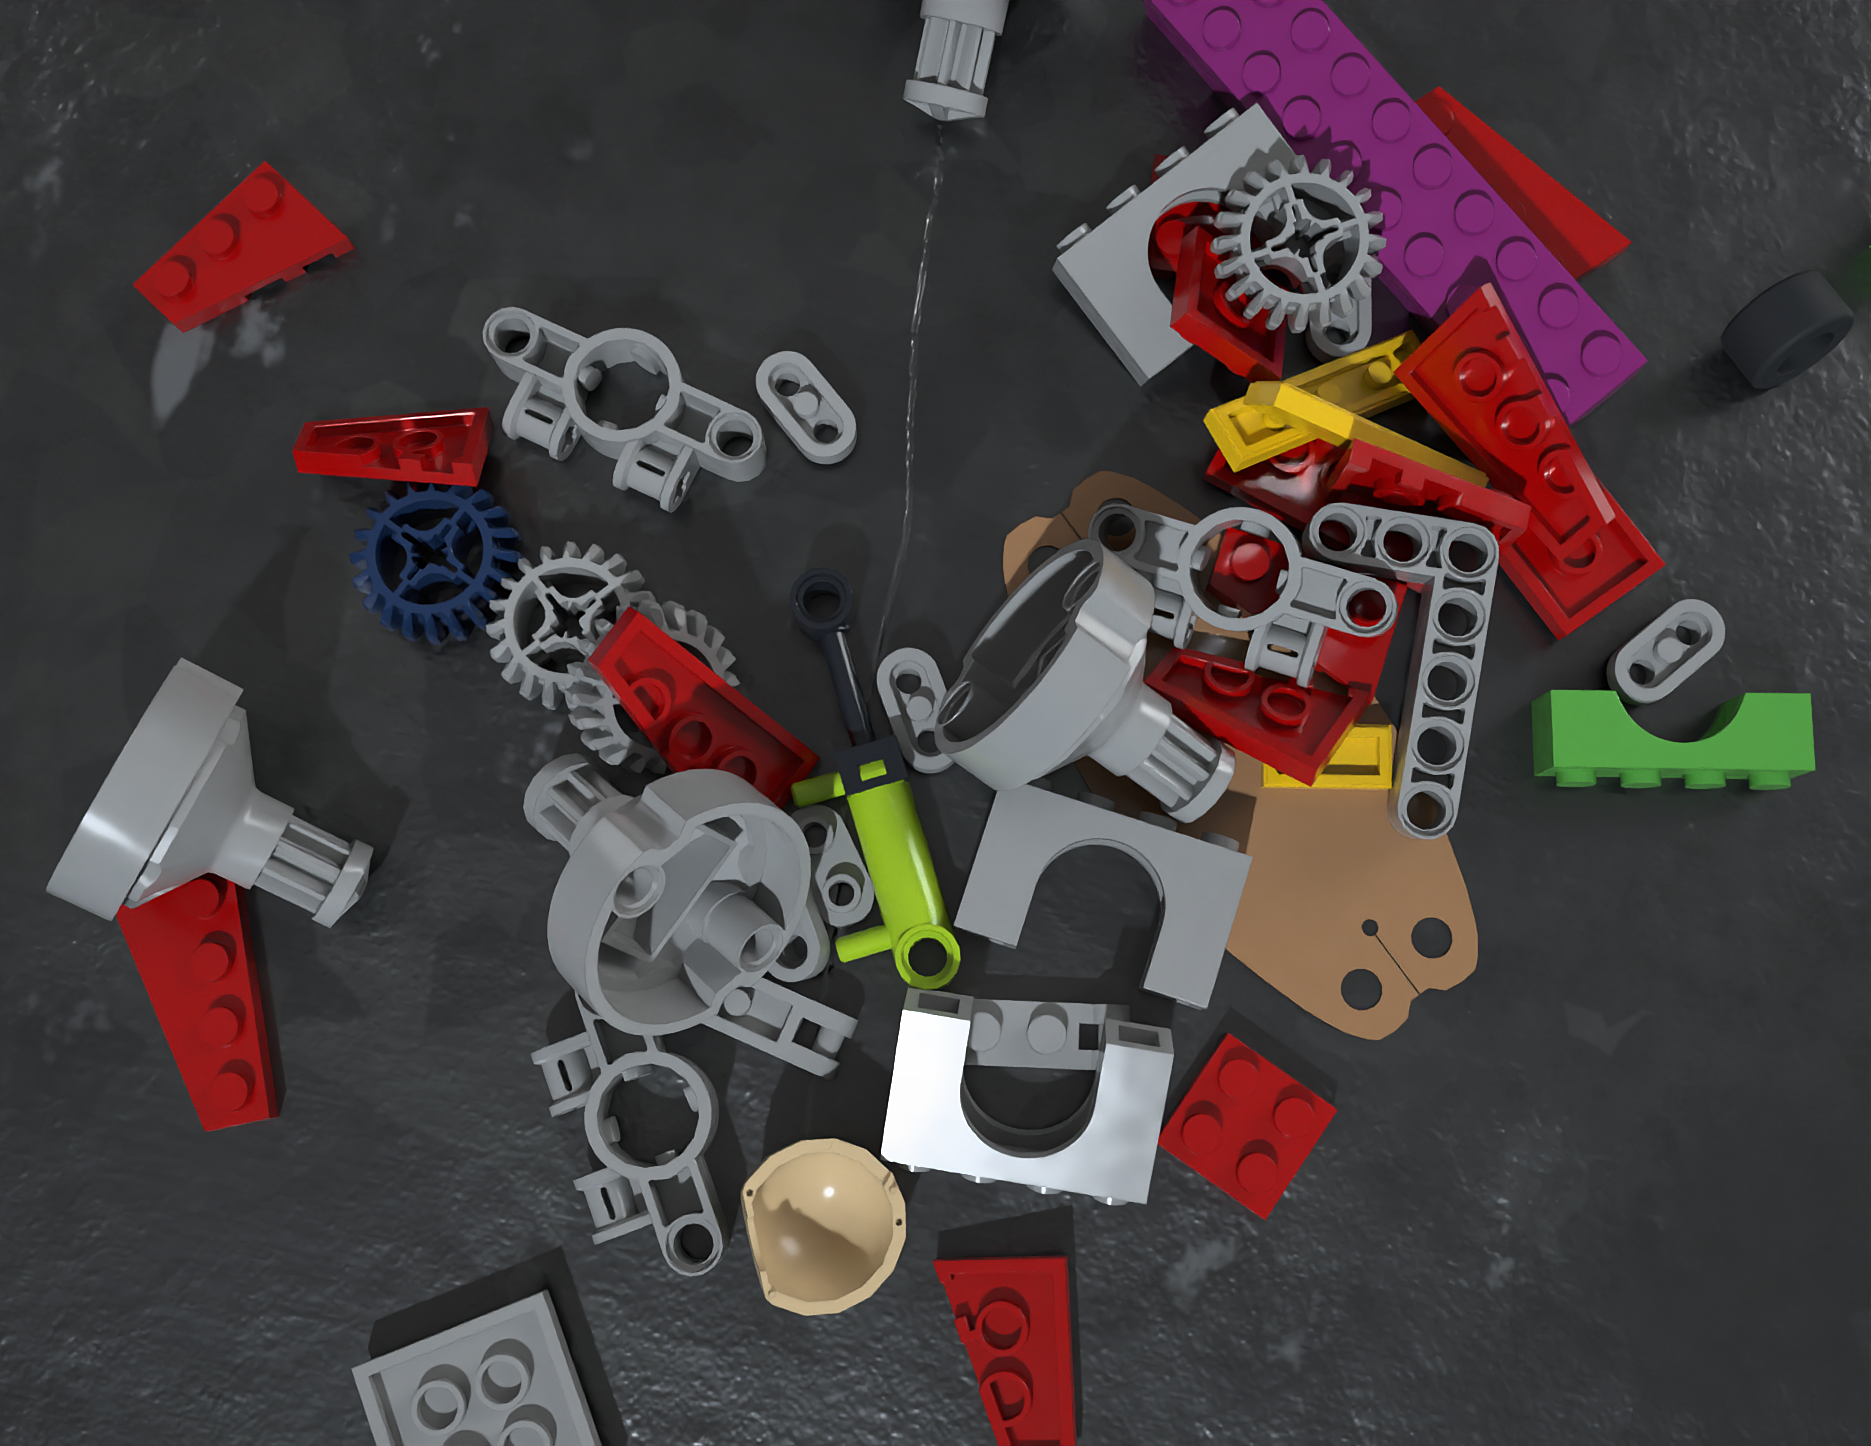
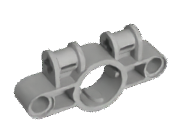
M516 307L501 308L492 313L485 322L482 332L485 346L503 374L519 383L503 417V435L513 440L520 438V436L549 449L550 457L559 461L565 460L571 454L582 435L595 450L607 457L618 460L612 480L614 487L623 491L630 487L659 500L660 508L670 513L675 511L681 504L700 467L736 482L749 481L757 477L765 468L768 459L767 447L756 418L740 408L685 384L672 352L655 336L637 329L615 328L602 331L587 339L531 312ZM523 336L530 338L529 343L523 350L516 353L505 352L506 346L511 340ZM636 361L641 367L655 375L658 374L659 370L667 375L669 380L667 396L661 394L655 408L654 418L641 426L619 430L617 425L611 422L600 420L596 424L587 417L585 403L588 393L597 388L601 382V373L619 363ZM743 436L753 441L749 450L742 455L730 456L722 452L723 446L733 437Z
M1113 503L1098 510L1089 523L1088 538L1097 540L1127 565L1138 569L1137 572L1147 579L1154 589V608L1174 614V618L1171 619L1153 613L1151 625L1147 632L1172 639L1175 647L1184 650L1191 639L1198 616L1205 622L1221 629L1239 632L1254 631L1247 651L1244 668L1254 672L1258 667L1288 675L1296 678L1297 685L1307 688L1311 681L1329 627L1356 636L1372 638L1388 631L1397 619L1398 602L1395 594L1385 583L1372 577L1305 558L1301 544L1293 532L1272 515L1258 509L1248 507L1227 508L1217 511L1204 518L1197 525H1193L1129 505ZM1129 517L1135 525V539L1126 550L1114 551L1108 542V530L1117 519ZM1242 524L1240 529L1268 538L1270 531H1272L1284 545L1289 561V570L1281 569L1276 586V594L1280 595L1278 601L1263 613L1244 619L1240 618L1241 610L1219 604L1218 609L1215 610L1204 597L1198 579V571L1204 570L1211 555L1212 549L1206 547L1208 542L1222 530ZM1364 590H1375L1381 593L1387 605L1383 619L1370 627H1362L1356 624L1349 612L1350 602L1353 597ZM1277 645L1296 651L1298 657L1274 651L1271 649V646Z
M575 991L576 1001L587 1031L537 1050L531 1054L534 1064L542 1066L553 1099V1103L549 1106L551 1117H556L585 1106L584 1123L588 1141L600 1161L607 1166V1168L573 1181L576 1190L584 1191L597 1229L592 1234L594 1244H600L653 1223L662 1253L669 1266L682 1275H703L722 1260L730 1244L729 1227L704 1158L705 1152L715 1137L719 1122V1103L715 1088L707 1074L696 1063L682 1055L667 1052L662 1035H633L611 1026ZM653 1064L671 1068L686 1079L689 1087L683 1089L693 1112L698 1111L699 1113L695 1136L684 1152L680 1155L678 1148L655 1156L657 1164L636 1160L620 1148L617 1143L620 1141L617 1119L615 1116L609 1117L608 1114L613 1092L624 1079L627 1082L654 1073ZM695 1223L709 1230L713 1237L714 1246L708 1258L699 1260L691 1258L685 1253L681 1246V1235L686 1225Z

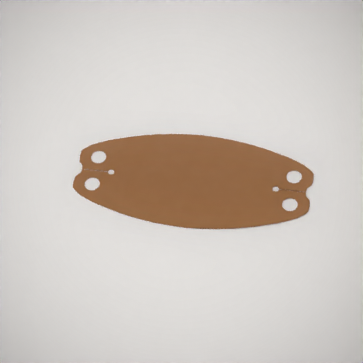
M1099 471L1086 478L1072 491L1070 506L1053 518L1035 516L1018 525L1006 536L1003 552V572L1008 597L1030 575L1028 560L1035 549L1042 546H1052L1061 550L1069 544L1079 541V537L1081 540L1089 539V523L1099 507L1109 499L1120 498L1127 501L1132 507L1193 525H1197L1202 520L1171 498L1133 477L1111 471ZM1135 525L1127 534L1122 536L1108 534L1109 545L1114 551L1126 550L1132 545L1136 536ZM1220 533L1208 542L1206 547L1212 549L1211 555L1204 570L1198 571L1202 593L1215 610L1218 609L1219 604L1227 606L1206 591L1223 538ZM1154 608L1155 614L1171 619L1174 618V614ZM1198 616L1193 634L1186 648L1245 662L1254 631L1239 632L1221 629L1205 622ZM1147 632L1143 682L1174 646L1172 639ZM1277 645L1271 646V649L1274 651L1298 657L1296 651ZM1258 667L1254 671V674L1289 682L1290 679L1288 675ZM1314 670L1312 679H1315L1313 688L1344 696L1347 695V688L1324 671L1319 673ZM1374 696L1372 703L1367 706L1356 724L1391 725L1393 773L1399 734ZM1187 724L1189 727H1191L1205 739L1213 738L1212 736ZM1222 742L1235 752L1237 761L1234 774L1224 793L1204 815L1193 822L1181 824L1161 809L1158 798L1127 775L1117 777L1087 755L1074 761L1076 768L1092 794L1107 798L1116 803L1115 813L1138 820L1141 812H1150L1176 821L1178 825L1175 832L1200 840L1202 832L1206 831L1232 838L1240 843L1238 852L1252 856L1253 859L1225 949L1294 1003L1342 1032L1367 1040H1381L1395 1032L1408 1019L1411 1001L1419 996L1417 991L1421 994L1428 988L1448 990L1461 983L1476 969L1478 933L1468 891L1447 833L1436 839H1411L1399 834L1392 827L1388 819L1387 804L1390 789L1261 788L1260 761ZM1423 792L1416 793L1408 802L1407 816L1410 822L1417 828L1423 829L1429 826L1434 821L1436 806L1428 794ZM1437 918L1449 927L1452 933V944L1445 955L1439 958H1427L1415 950L1411 934L1414 926L1422 919ZM1371 919L1377 923L1378 931L1376 936H1367L1363 933L1362 923L1365 920ZM1355 969H1366L1373 972L1378 977L1382 986L1379 1002L1368 1010H1357L1350 1007L1344 1001L1341 994L1343 978Z

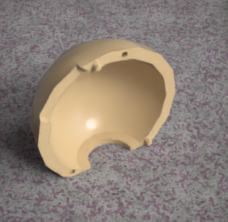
M836 1138L798 1140L767 1155L744 1181L741 1189L743 1216L755 1268L764 1296L772 1305L804 1316L840 1313L871 1297L894 1271L906 1239L905 1201L892 1172L867 1149Z

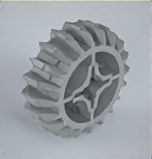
M1296 155L1292 159L1288 172L1278 159L1269 161L1265 166V178L1254 170L1247 173L1242 180L1245 192L1232 189L1225 198V202L1232 212H1220L1214 220V226L1227 235L1215 238L1210 244V250L1217 255L1229 256L1228 260L1220 263L1214 269L1215 277L1224 279L1233 275L1236 283L1225 293L1226 298L1229 301H1233L1244 292L1251 299L1243 311V315L1248 319L1253 318L1262 307L1267 309L1268 313L1265 319L1267 329L1275 330L1279 327L1285 314H1287L1288 325L1292 333H1301L1305 330L1308 316L1318 330L1326 328L1331 324V311L1342 319L1354 311L1351 298L1362 301L1372 291L1369 283L1364 278H1374L1382 271L1383 265L1368 254L1379 252L1386 247L1387 239L1385 237L1369 234V230L1383 220V213L1380 211L1364 213L1361 206L1372 196L1371 189L1364 188L1353 195L1346 188L1353 180V171L1345 170L1336 180L1329 178L1331 171L1330 159H1321L1312 173H1309L1308 163L1304 155ZM1303 199L1318 204L1333 219L1321 220L1313 217L1307 211ZM1272 201L1276 213L1271 219L1274 231L1273 239L1267 240L1261 247L1251 250L1250 232L1255 214L1260 207ZM1294 233H1297L1296 241L1301 236L1306 239L1307 243L1319 239L1301 257H1298L1300 249L1295 254L1289 248L1277 251ZM1343 241L1344 259L1341 271L1334 284L1325 290L1321 275L1326 272L1323 263L1324 250L1329 249L1337 242ZM1269 269L1282 271L1288 276L1293 289H1300L1301 294L1292 293L1277 287L1261 271Z
M566 542L562 558L557 559L550 547L542 546L540 558L543 564L534 567L526 558L519 559L518 567L525 576L519 582L513 578L501 577L502 583L500 584L510 596L508 600L501 598L490 600L489 607L496 614L504 617V619L493 621L486 625V632L489 636L502 640L490 650L491 657L498 663H507L501 675L509 684L522 681L519 693L523 697L532 700L542 693V704L550 710H555L560 705L565 695L563 690L579 683L580 679L570 673L552 672L541 667L551 659L557 663L569 655H579L582 657L587 655L578 647V637L572 638L568 634V629L564 625L566 621L560 615L558 609L562 607L571 618L575 616L583 628L582 634L586 639L594 643L600 637L596 631L594 620L605 619L608 622L612 621L614 618L611 613L616 610V606L626 605L637 610L640 600L651 599L656 602L651 591H639L645 580L638 570L624 573L627 562L620 554H615L604 562V551L596 544H592L587 549L582 559L580 550L575 542ZM579 582L592 583L604 587L597 594L590 590L579 598L562 596L556 590V588L563 585ZM541 601L545 609V620L542 627L532 635L535 641L528 646V623L533 610ZM566 699L568 708L573 711L578 705Z
M651 599L640 600L637 611L672 639L678 641L683 648L729 685L734 687L740 684L736 679V675L726 670L736 658L730 650L721 646L725 637L719 629L711 625L707 626L708 621L704 615L695 610L685 611L684 606L674 601H665L660 607V604ZM616 606V622L628 606ZM605 619L594 620L596 631L600 637L594 643L588 639L577 640L580 650L587 654L583 663L574 662L566 664L568 672L580 679L579 683L563 690L566 699L578 705L568 715L570 721L580 730L584 729L580 735L581 741L591 750H598L599 757L608 764L619 765L621 763L623 768L632 773L640 774L644 767H646L653 773L664 774L667 764L641 730L638 728V732H627L620 728L613 709V704L620 703L587 661L614 626Z

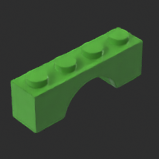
M1550 690L1531 701L1534 776H1556V785L1560 787H1587L1596 785L1597 777H1620V786L1624 788L1661 786V778H1684L1685 788L1689 789L1721 788L1726 786V779H1748L1749 789L1777 790L1790 788L1791 778L1815 771L1811 693L1741 694L1720 704L1713 723L1706 733L1696 742L1689 743L1667 741L1642 729L1626 712L1616 691Z

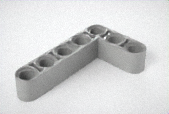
M1331 503L1322 507L1305 526L1302 534V548L1308 559L1358 574L1423 584L1392 773V788L1389 791L1387 814L1392 827L1399 834L1411 839H1436L1445 835L1453 827L1458 814L1499 561V545L1495 536L1486 527L1475 523L1349 503ZM1326 521L1341 523L1350 535L1348 549L1344 551L1327 549L1319 538L1318 529L1320 524ZM1398 531L1410 538L1413 545V554L1410 561L1399 562L1387 555L1383 544V539L1387 532ZM1462 541L1474 549L1477 555V564L1473 572H1463L1452 565L1449 559L1451 542ZM1451 603L1463 610L1467 626L1461 636H1452L1441 628L1438 622V613L1443 604ZM1435 666L1447 668L1456 679V691L1448 701L1436 698L1428 687V676ZM1426 729L1438 731L1446 742L1445 756L1435 765L1424 761L1417 750L1419 736ZM1419 792L1428 794L1436 805L1434 821L1423 829L1414 826L1407 816L1408 802L1414 794Z

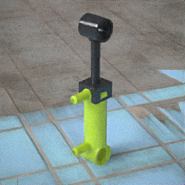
M825 567L813 568L801 574L793 583L790 592V607L800 631L810 640L822 644L852 748L833 753L838 767L837 771L793 783L790 789L795 806L799 808L846 794L884 923L838 937L835 941L840 961L844 963L891 949L896 967L907 984L923 990L938 991L949 985L957 975L961 960L959 945L910 787L909 777L897 737L892 735L876 740L845 636L853 627L856 618L852 588L847 579L838 571ZM819 594H831L840 600L839 609L827 618L813 617L806 611L811 599ZM931 940L939 943L944 948L947 954V962L940 973L925 977L912 970L909 956L916 944Z

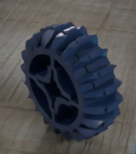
M408 481L406 487L408 495L400 498L393 490H385V500L390 506L383 513L377 508L366 507V515L375 523L371 530L365 528L354 530V537L361 544L365 545L366 549L348 554L350 562L356 568L363 570L352 578V581L357 590L361 593H368L362 601L365 609L371 614L381 613V625L389 631H394L401 627L402 635L413 642L417 641L425 632L428 641L434 645H442L447 628H449L452 635L458 641H467V623L473 621L482 630H486V625L490 623V620L484 613L490 608V600L501 598L499 594L502 589L505 590L500 584L502 583L501 577L513 578L519 582L516 577L507 571L518 569L519 559L524 558L519 552L512 550L513 547L521 542V535L515 527H506L511 519L509 512L504 506L493 507L494 498L487 490L480 489L473 494L472 486L452 485L449 489L448 484L429 483L428 490L425 491L419 482ZM444 517L433 529L427 531L414 529L424 522ZM480 530L483 541V559L477 575H475L468 569L467 556L475 545L471 539ZM401 545L407 553V564L399 575L403 581L396 588L393 565L395 555ZM419 548H424L432 555L436 553L441 557L447 556L446 560L457 572L453 573L443 565L439 567L433 563L428 564L429 559L419 551ZM448 588L463 591L458 596L442 603L422 604L425 599L432 601L440 591Z

